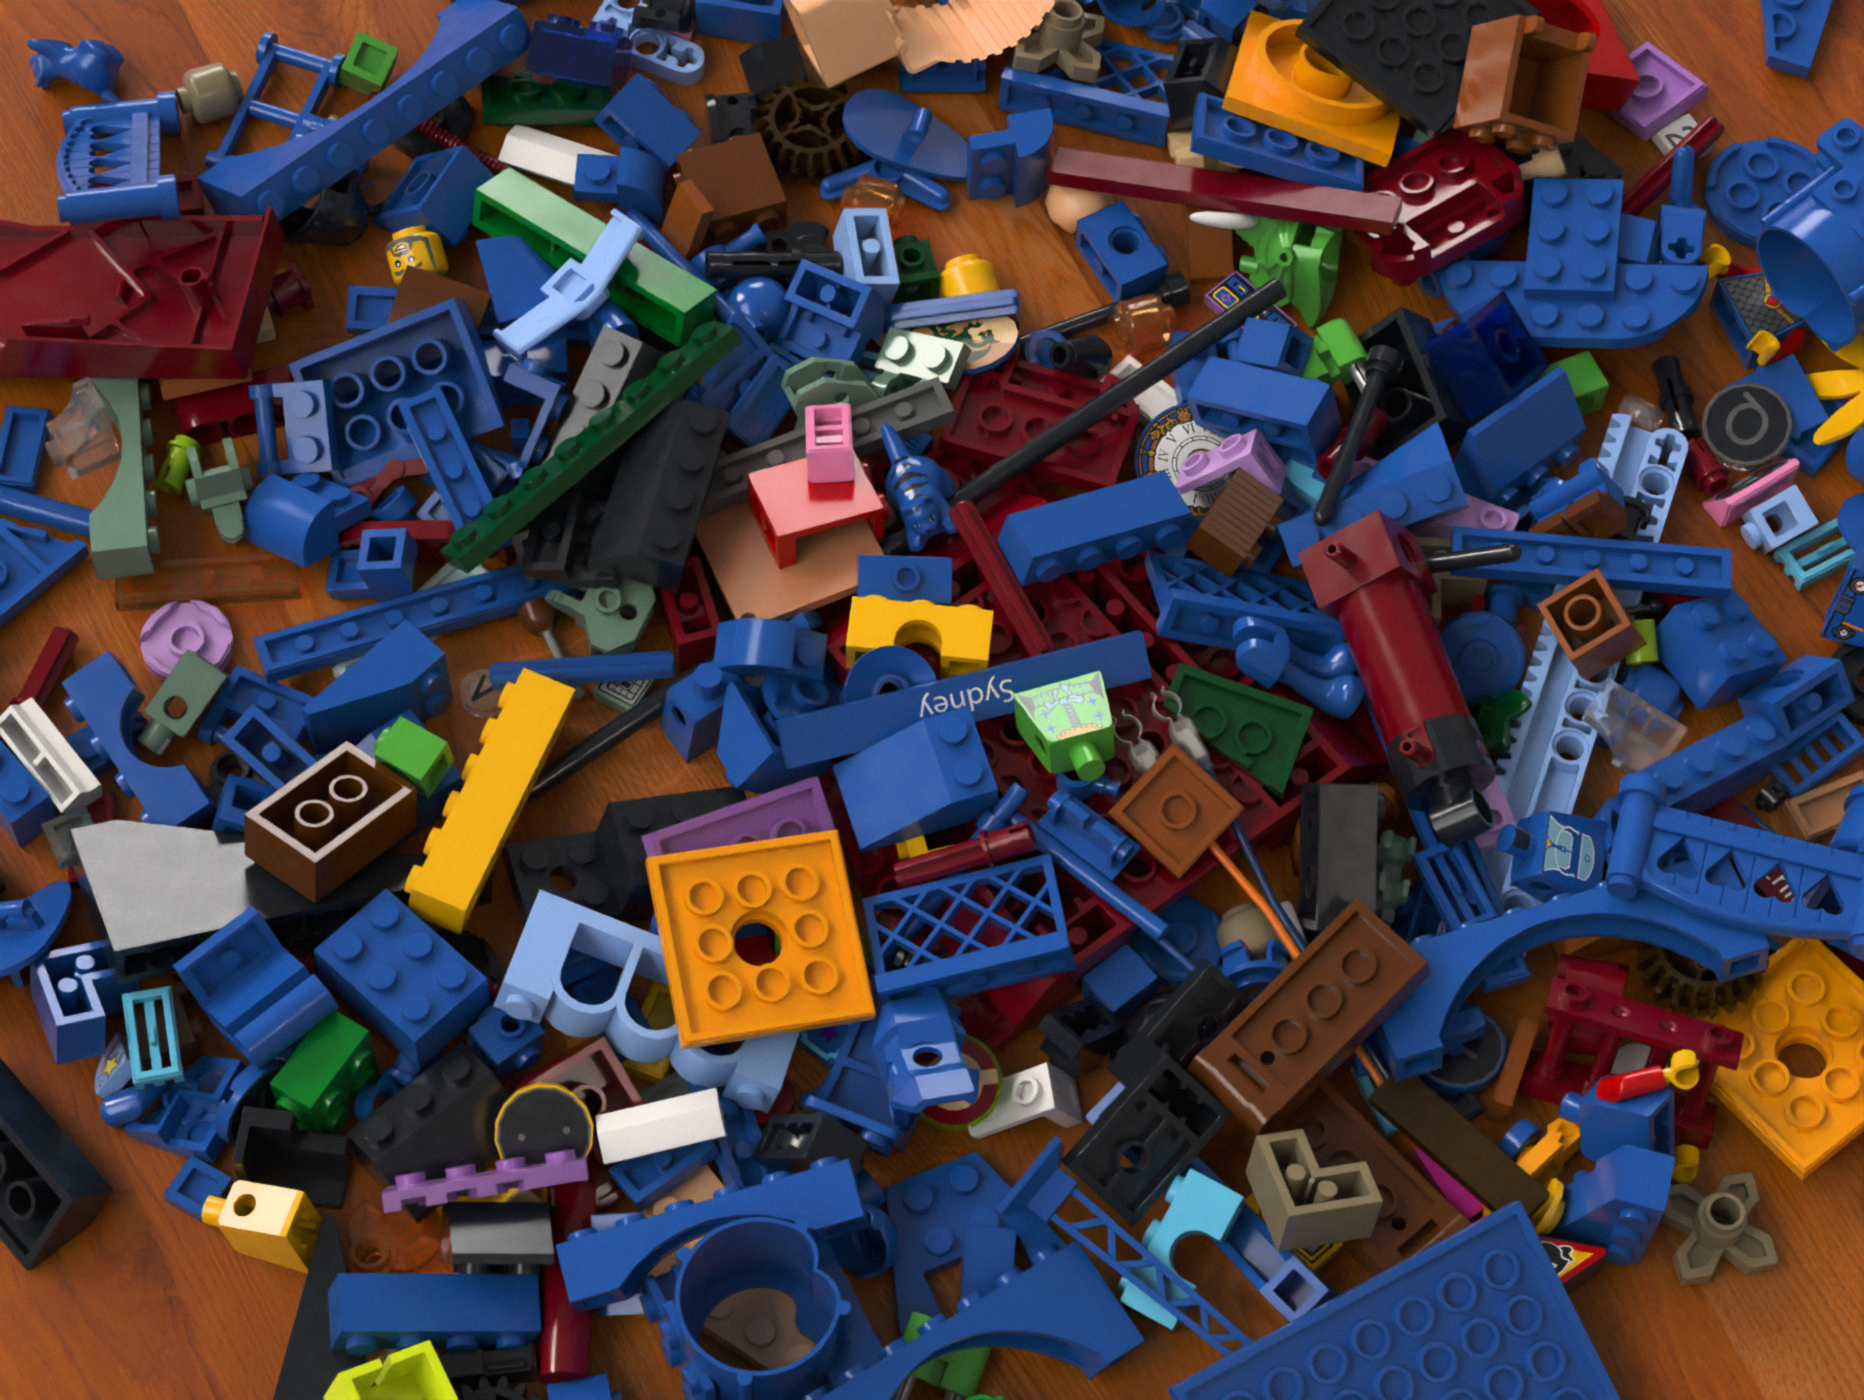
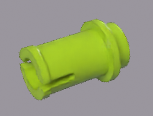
M176 435L174 440L167 442V456L157 475V481L153 482L157 489L170 494L172 488H174L172 491L174 496L181 494L182 487L191 469L186 448L195 446L198 459L200 460L201 458L199 452L201 446L196 440L185 435Z

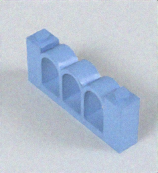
M539 889L493 1007L504 1010L513 1018L529 1020L537 1024L540 1023L544 1014L545 1018L554 1028L573 1037H593L605 1031L610 1044L618 1053L632 1061L651 1063L661 1061L669 1056L673 1068L683 1079L693 1085H701L708 1088L725 1086L723 1097L734 1100L743 1108L759 1110L768 1114L781 1090L800 1031L741 1040L736 1052L723 1056L709 1054L700 1047L681 1050L676 1023L668 1029L657 1031L646 1029L634 1022L625 1006L626 992L634 973L669 986L659 936ZM569 948L623 968L611 999L603 1004H583L571 998L563 989L560 979L561 969Z

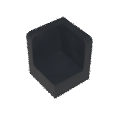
M795 35L761 41L739 55L749 90L755 94L756 103L763 102L766 93L776 94L780 90L779 83L791 87L794 76L801 83H807L809 80Z

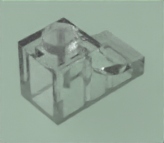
M89 376L73 383L72 396L66 408L54 420L46 423L51 441L44 443L55 468L63 465L71 480L77 479L121 458L108 410Z
M1610 678L1607 679L1581 718L1593 727L1606 741L1613 754L1611 763L1628 774L1637 773L1674 754L1689 729Z

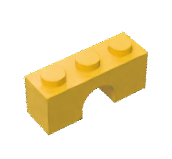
M880 595L852 596L846 641V668L851 669L853 664L863 654L874 648L887 645L903 647L916 642L930 645L938 652L940 656V678H949L988 668L994 611L983 610L976 605L970 604L954 607L936 605L928 600L905 602L889 600Z

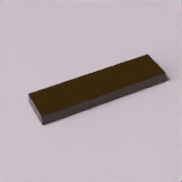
M1391 1075L1369 1096L1368 1103L1492 1213L1513 1201H1521L1530 1219L1549 1200L1550 1192L1417 1076L1395 1082L1393 1075Z

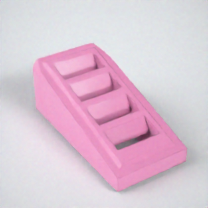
M851 404L810 405L805 407L808 480L811 483L853 480L854 457Z

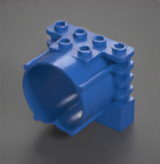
M1850 118L1841 119L1819 135L1817 139V149L1819 152L1816 155V165L1818 168L1815 171V179L1761 218L1759 223L1763 229L1760 230L1756 238L1758 261L1772 289L1770 292L1772 298L1777 302L1780 301L1792 314L1803 318L1810 329L1821 340L1826 342L1833 352H1837L1864 333V129Z
M749 1217L728 1222L706 1234L691 1250L687 1247L680 1248L677 1251V1264L672 1265L670 1271L657 1277L650 1275L643 1279L645 1294L639 1296L641 1306L650 1324L659 1321L658 1327L663 1337L660 1340L661 1347L671 1368L678 1365L681 1367L679 1369L684 1381L681 1387L686 1400H802L821 1386H825L828 1392L842 1385L838 1378L862 1361L866 1363L868 1368L881 1361L878 1353L883 1348L828 1240L821 1242L812 1238L810 1235V1223L806 1218L797 1219L795 1224L769 1217ZM748 1289H774L787 1294L795 1302L796 1328L801 1335L813 1341L816 1346L801 1359L781 1368L765 1371L741 1370L719 1362L700 1347V1338L704 1324L715 1307L729 1296Z

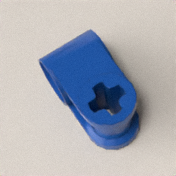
M1661 204L1655 239L1657 244L1656 265H1696L1702 251L1706 209Z

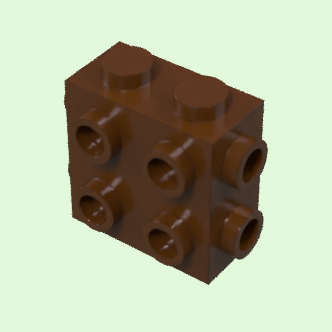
M760 132L746 136L737 135L724 142L706 147H693L684 153L676 154L677 173L671 174L674 191L678 183L691 180L715 209L702 243L704 248L718 244L726 245L751 229V226L756 222L764 233L787 226V199Z

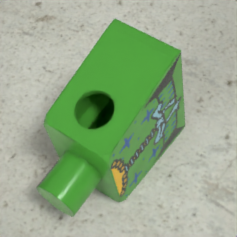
M1100 671L1014 694L1016 728L1049 773L1057 775L1060 772L1075 770L1082 781H1093L1104 773V761L1111 760L1115 756L1113 722Z

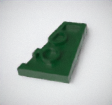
M518 71L515 73L514 78L494 75L493 73L479 83L483 124H494L499 127H509L514 124H536L541 127L581 125L587 128H595L598 125L593 119L612 100L611 88L563 79L556 80L549 85L532 80V74Z
M1179 663L1168 691L1179 696L1182 702L1180 714L1192 724L1196 730L1194 735L1280 799H1283L1310 725L1314 708ZM1166 696L1163 703V711L1187 728L1186 725L1177 719L1179 712L1177 702L1173 698Z

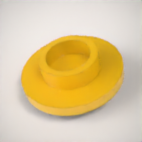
M1551 1178L1542 1185L1550 1192L1549 1200L1530 1218L1537 1235L1540 1233L1543 1235L1549 1234L1555 1228L1564 1212L1565 1201L1561 1199L1564 1185L1556 1178Z

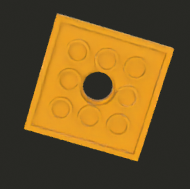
M1251 9L1221 108L1351 156L1359 157L1379 166L1387 167L1392 156L1401 116L1295 36L1297 27L1304 19L1281 20Z
M838 829L647 857L645 861L681 1050L874 1020L876 1012ZM751 923H760L770 927L779 937L781 944L780 955L772 963L761 966L745 962L740 958L734 946V938L737 931Z
M1793 938L1768 958L1767 972L1762 975L1764 977L1763 984L1758 991H1753L1752 998L1747 1005L1737 1001L1736 1010L1731 1015L1720 1006L1718 1007L1717 1016L1713 1019L1709 1017L1706 1009H1703L1694 1018L1712 1024H1721L1732 1030L1744 1033L1737 1070L1719 1066L1710 1091L1803 1181L1864 1131V981L1819 939ZM1792 1044H1806L1816 1048L1822 1054L1826 1068L1817 1077H1796L1789 1073L1788 1068L1778 1060V1056L1784 1048ZM1696 1059V1065L1692 1068H1697L1700 1060Z

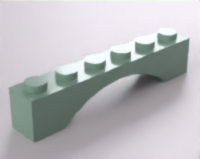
M84 378L89 400L108 416L122 437L121 461L115 479L103 500L89 515L91 554L98 580L154 573L153 554H161V543L158 527H151V518L159 517L156 491L149 490V482L157 481L154 455L147 454V446L154 445L155 443L151 418L145 419V411L152 410L149 383L143 384V378Z

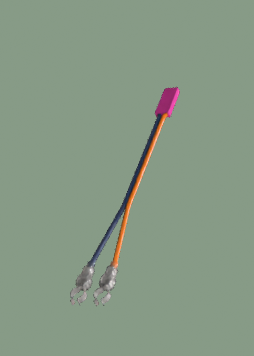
M1164 685L1162 686L1161 695L1173 698L1179 707L1178 720L1173 723L1170 717H1163L1156 711L1155 700L1157 696L1151 692L1149 697L1154 700L1152 703V713L1159 721L1169 722L1168 734L1172 742L1220 784L1213 770L1214 765L1210 760L1209 751L1200 739L1199 729L1188 716L1183 717L1180 714L1182 702L1179 696L1173 692L1165 691ZM1123 709L1121 712L1122 719L1131 720L1138 726L1139 736L1137 742L1139 744L1133 746L1131 741L1120 739L1115 732L1117 719L1111 716L1114 723V740L1120 745L1130 747L1128 751L1129 760L1135 770L1144 775L1160 758V754L1150 741L1140 738L1142 733L1141 722L1135 716L1125 715ZM1236 818L1230 826L1269 904L1215 841L1211 844L1209 850L1264 913L1293 959H1295L1308 945L1279 903L1238 818ZM1369 1038L1354 1051L1377 1087L1392 1075ZM1415 1145V1150L1412 1154L1435 1189L1458 1212L1469 1220L1483 1211L1482 1203Z

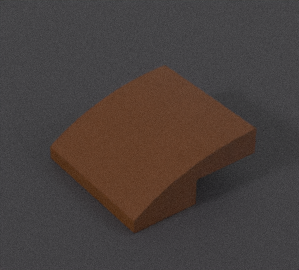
M407 264L386 325L449 299L461 298L465 299L479 334L492 303L491 293Z

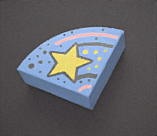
M118 1032L106 1047L105 1054L102 1055L96 1071L95 1092L96 1095L104 1099L109 1094L120 1091L132 1078L127 1037Z

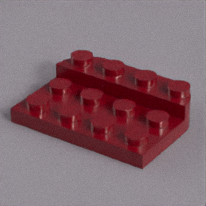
M1451 127L1438 134L1433 140L1429 139L1391 160L1387 167L1381 166L1364 176V189L1362 192L1402 198V211L1392 236L1344 229V234L1370 257L1372 270L1375 273L1390 278L1392 283L1397 286H1409L1417 278L1438 270L1526 219V199L1521 170L1513 160L1493 144L1471 141L1468 139L1469 133Z
M1017 348L1006 361L993 369L977 374L963 375L952 404L956 421L944 425L939 438L938 450L995 465L1122 379L1113 374L1106 373L1102 383L1020 360L1021 349ZM1134 399L1023 474L1087 492L1116 485L1132 440H1135L1140 410L1139 404H1136Z

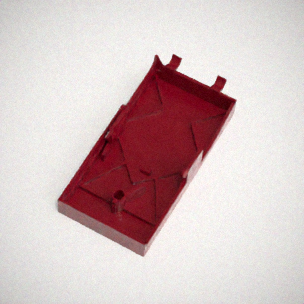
M268 207L266 215L181 216L179 220L162 221L161 216L77 224L75 226H34L0 219V377L247 379L286 238L273 208Z

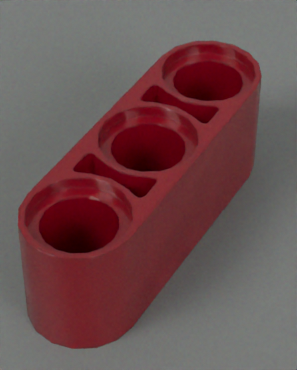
M282 365L252 372L253 381L174 398L182 435L188 436L196 440L200 446L222 442V439L228 437L234 439L257 433L254 399H249L248 385L294 382L289 366ZM272 397L275 428L284 427L282 397Z

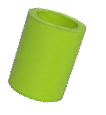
M1633 620L1647 645L1625 657L1626 665L1659 662L1655 620Z

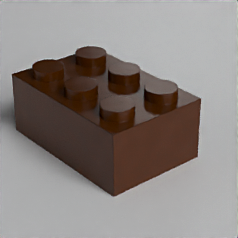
M345 741L244 814L245 856L316 904L416 829L417 787L348 741Z

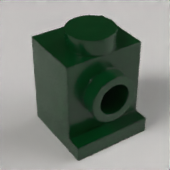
M904 235L895 239L893 248L900 285L893 298L894 304L939 298L940 275L936 269L929 239L918 240L913 235Z

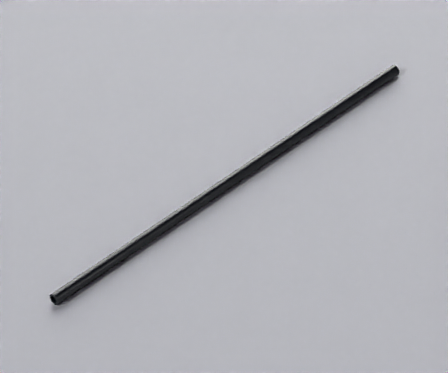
M1277 278L1271 279L957 489L954 495L946 499L951 508L960 501L969 500L975 506L1243 326L1247 317L1255 318L1285 298L1287 293L1284 286ZM905 525L884 538V540L878 542L884 555L900 556L910 549L907 543ZM821 606V607H819V608H816V611L820 610V609L823 608L824 606ZM715 652L545 765L523 808L662 716L667 691L671 686L694 673L699 665L713 661Z

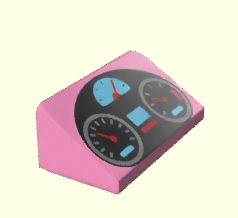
M1796 458L1770 462L1720 493L1705 500L1702 504L1703 508L1720 528L1726 527L1741 518L1742 515L1752 508L1791 487L1798 472L1800 462Z

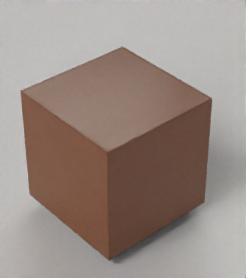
M1598 568L1537 604L1570 662L1586 680L1647 645L1616 591Z

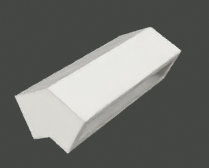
M516 124L506 134L498 160L509 165L511 168L574 188L577 154L617 155Z
M32 697L20 705H10L0 716L1 737L36 781L50 795L51 800L61 813L79 812L102 796L100 782Z
M717 1088L596 1116L597 1135L604 1164H611L728 1136Z

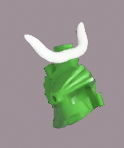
M1205 211L1190 215V220L1195 223L1234 229L1236 235L1242 237V241H1247L1249 246H1253L1255 249V257L1242 255L1239 271L1250 274L1248 280L1257 289L1271 279L1277 278L1284 286L1287 296L1275 305L1282 308L1286 304L1291 303L1300 311L1309 327H1314L1319 323L1331 303L1335 290L1344 229L1316 225L1313 237L1312 224L1242 213Z

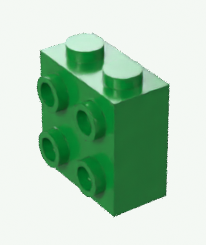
M335 1010L308 1032L270 1082L276 1103L275 1108L277 1110L294 1112L299 1131L336 1135L347 1122L350 1114L349 1108L354 1103L358 1091L369 1083H376L378 1065L369 1030Z

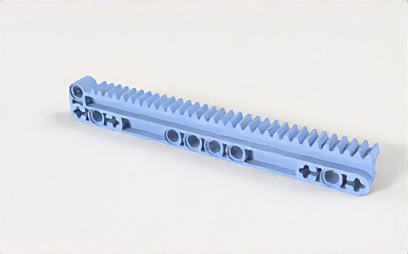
M1612 414L1597 460L1608 469L1610 479L1623 490L1625 496L1637 498L1648 507L1649 514L1646 520L1648 522L1645 530L1639 528L1636 536L1638 541L1658 543L1688 452V442L1686 437L1675 429L1661 428L1652 433L1630 426L1631 415ZM1659 457L1668 459L1666 467L1657 464ZM1647 490H1648V491H1653V492L1657 493L1658 495H1652V494L1648 493ZM1556 584L1553 594L1568 585ZM1614 589L1625 607L1639 605L1643 591ZM1546 619L1543 621L1520 691L1529 697L1532 707L1519 718L1510 721L1511 748L1509 751L1500 752L1495 766L1497 779L1516 823L1520 819L1544 811L1572 814L1620 664L1619 661L1595 675L1594 678L1598 679L1599 683L1586 680L1570 662ZM1571 715H1582L1588 721H1578L1574 719ZM1559 753H1568L1576 760H1565ZM1498 847L1480 851L1505 912L1515 907L1531 908L1543 904L1513 885L1510 879L1512 855L1501 852ZM1441 920L1435 936L1449 932L1443 920ZM1525 951V952L1522 953L1523 956H1524V959H1525V957H1526L1527 951Z

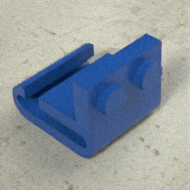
M252 905L173 965L175 971L217 1030L257 1069L262 1068L339 1008L322 982L314 974L310 975L305 966L282 947L264 918Z

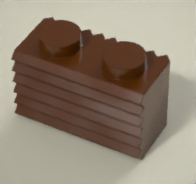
M1238 468L1185 544L1186 549L1193 550L1194 555L1200 556L1202 561H1208L1209 566H1215L1216 570L1223 572L1225 577H1231L1239 565L1248 569L1263 548V546L1256 542L1258 538L1262 536L1267 540L1277 527V524L1282 520L1283 517L1277 514L1276 511L1284 499L1241 468Z

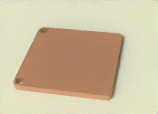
M748 499L702 516L695 534L734 619L762 618L785 621L795 617L800 612L811 611L857 593L858 555H884L866 519L796 538L797 564L779 569L749 508Z

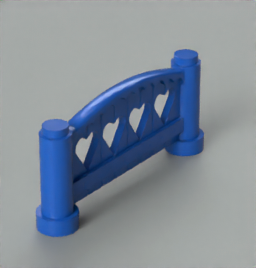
M175 90L158 92V98L71 106V110L62 111L65 137L59 147L56 158L57 179L64 195H57L58 213L61 223L69 222L70 225L153 216H161L162 221L181 219L176 174L161 175V130L163 136L181 134L179 108ZM110 136L104 139L96 140V137ZM97 150L115 151L103 156L95 155ZM96 167L114 168L109 171L96 174L94 168ZM108 184L115 186L94 188L93 185Z
M1632 773L1621 779L1617 795V803L1621 809L1605 882L1608 885L1607 891L1612 896L1620 899H1631L1636 896L1637 891L1643 889L1682 909L1728 926L1781 937L1846 940L1850 946V953L1854 957L1864 960V836L1859 840L1857 854L1836 848L1833 849L1832 847L1809 843L1808 841L1785 837L1665 806L1668 795L1667 785L1661 779L1650 774ZM1679 844L1684 845L1695 867L1697 876L1685 878L1677 871L1665 873L1659 869L1657 862ZM1727 856L1732 857L1745 883V888L1733 890L1727 884L1713 885L1707 881L1705 874ZM1775 868L1780 869L1794 900L1785 903L1779 901L1775 896L1761 897L1754 891V886ZM1824 880L1828 881L1842 908V913L1832 915L1823 908L1817 910L1809 909L1803 904L1802 898Z

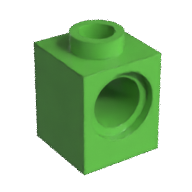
M358 31L342 65L339 83L367 96L371 92H382L396 65L399 48Z
M1589 350L1541 367L1537 381L1559 366L1566 371L1582 416L1602 409L1609 384Z
M402 716L397 719L392 728L387 727L382 731L376 741L375 752L373 753L376 761L416 786L417 793L429 799L455 762L447 741Z

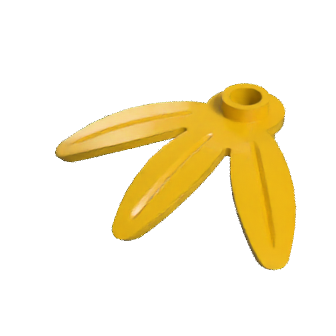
M1860 335L1850 344L1843 346L1837 352L1830 350L1838 358L1858 369L1805 374L1819 400H1833L1855 396L1837 410L1815 432L1813 442L1817 445H1826L1843 439L1864 425L1863 335ZM1821 340L1822 343L1830 350L1827 343Z

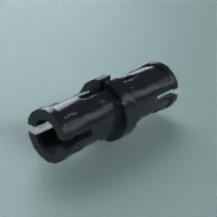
M1673 355L1660 357L1651 365L1660 392L1658 397L1660 410L1666 413L1670 428L1681 432L1687 441L1692 438L1696 440L1697 437L1701 436V430L1697 425L1692 407L1694 395L1692 390L1686 387L1678 357ZM1672 390H1674L1680 410L1678 409Z

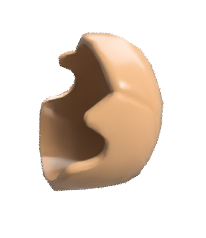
M1050 185L1045 204L1050 219L1068 233L1074 234L1077 230V220L1114 204L1112 194Z

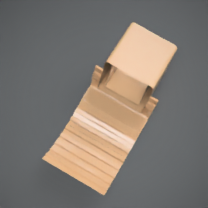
M783 0L804 53L828 89L895 56L899 58L907 72L915 74L941 61L955 63L956 60H961L963 63L971 62V59L978 58L980 61L987 59V56L990 54H1001L1004 48L1008 46L1012 48L1018 44L1017 41L1020 38H1026L1030 35V30L1035 25H1040L1045 12H1049L1055 4L1054 0H949L946 5L942 6L940 3L932 4L931 8H925L924 5H917L916 8L900 5L892 7L890 0Z

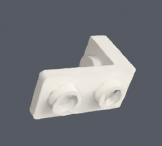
M1047 1062L998 1080L997 1093L990 1108L981 1117L968 1123L970 1135L976 1139H981L1041 1116L1065 1128L1082 1123L1083 1119L1076 1081L1066 1072Z

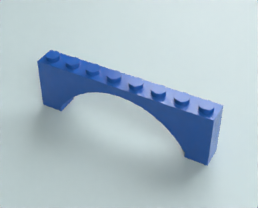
M497 0L455 1L436 14L439 26L425 52L400 78L377 96L343 117L301 137L260 151L239 156L229 155L198 176L196 180L215 214L218 216L266 215L267 208L272 207L278 221L284 219L320 194L322 190L339 181L533 47L536 42L519 7Z
M1728 856L1705 874L1707 881L1713 885L1727 884L1733 890L1743 889ZM1690 857L1686 858L1683 862L1670 866L1658 865L1659 869L1665 873L1677 871L1685 878L1697 876ZM1602 881L1593 889L1574 895L1562 893L1541 905L1531 908L1515 907L1506 911L1501 917L1488 921H1469L1460 925L1456 930L1438 936L1428 934L1417 937L1409 945L1428 961L1431 974L1385 1019L1375 1032L1394 1080L1398 1082L1442 1068L1445 1034L1455 1014L1470 993L1488 975L1505 962L1525 951L1546 943L1590 936L1619 937L1642 941L1669 949L1697 962L1714 972L1719 983L1765 970L1770 949L1769 943L1762 933L1728 926L1704 918L1665 901L1647 890L1640 889L1637 891L1636 896L1631 899L1616 898L1607 891L1608 885L1605 881Z
M1075 1240L1062 1249H1059L1057 1244L1053 1243L1031 1259L1034 1266L1022 1272L1019 1266L1012 1268L993 1282L997 1288L986 1296L981 1289L973 1292L955 1306L959 1312L949 1319H946L942 1313L934 1316L917 1329L920 1337L910 1343H907L904 1337L895 1340L878 1353L881 1359L878 1363L868 1368L866 1363L862 1361L838 1378L842 1385L828 1392L825 1386H821L802 1400H890L901 1382L918 1367L947 1354L982 1347L1013 1348L1049 1356L1081 1369L1088 1380H1091L1129 1355L1145 1339L1079 1242Z

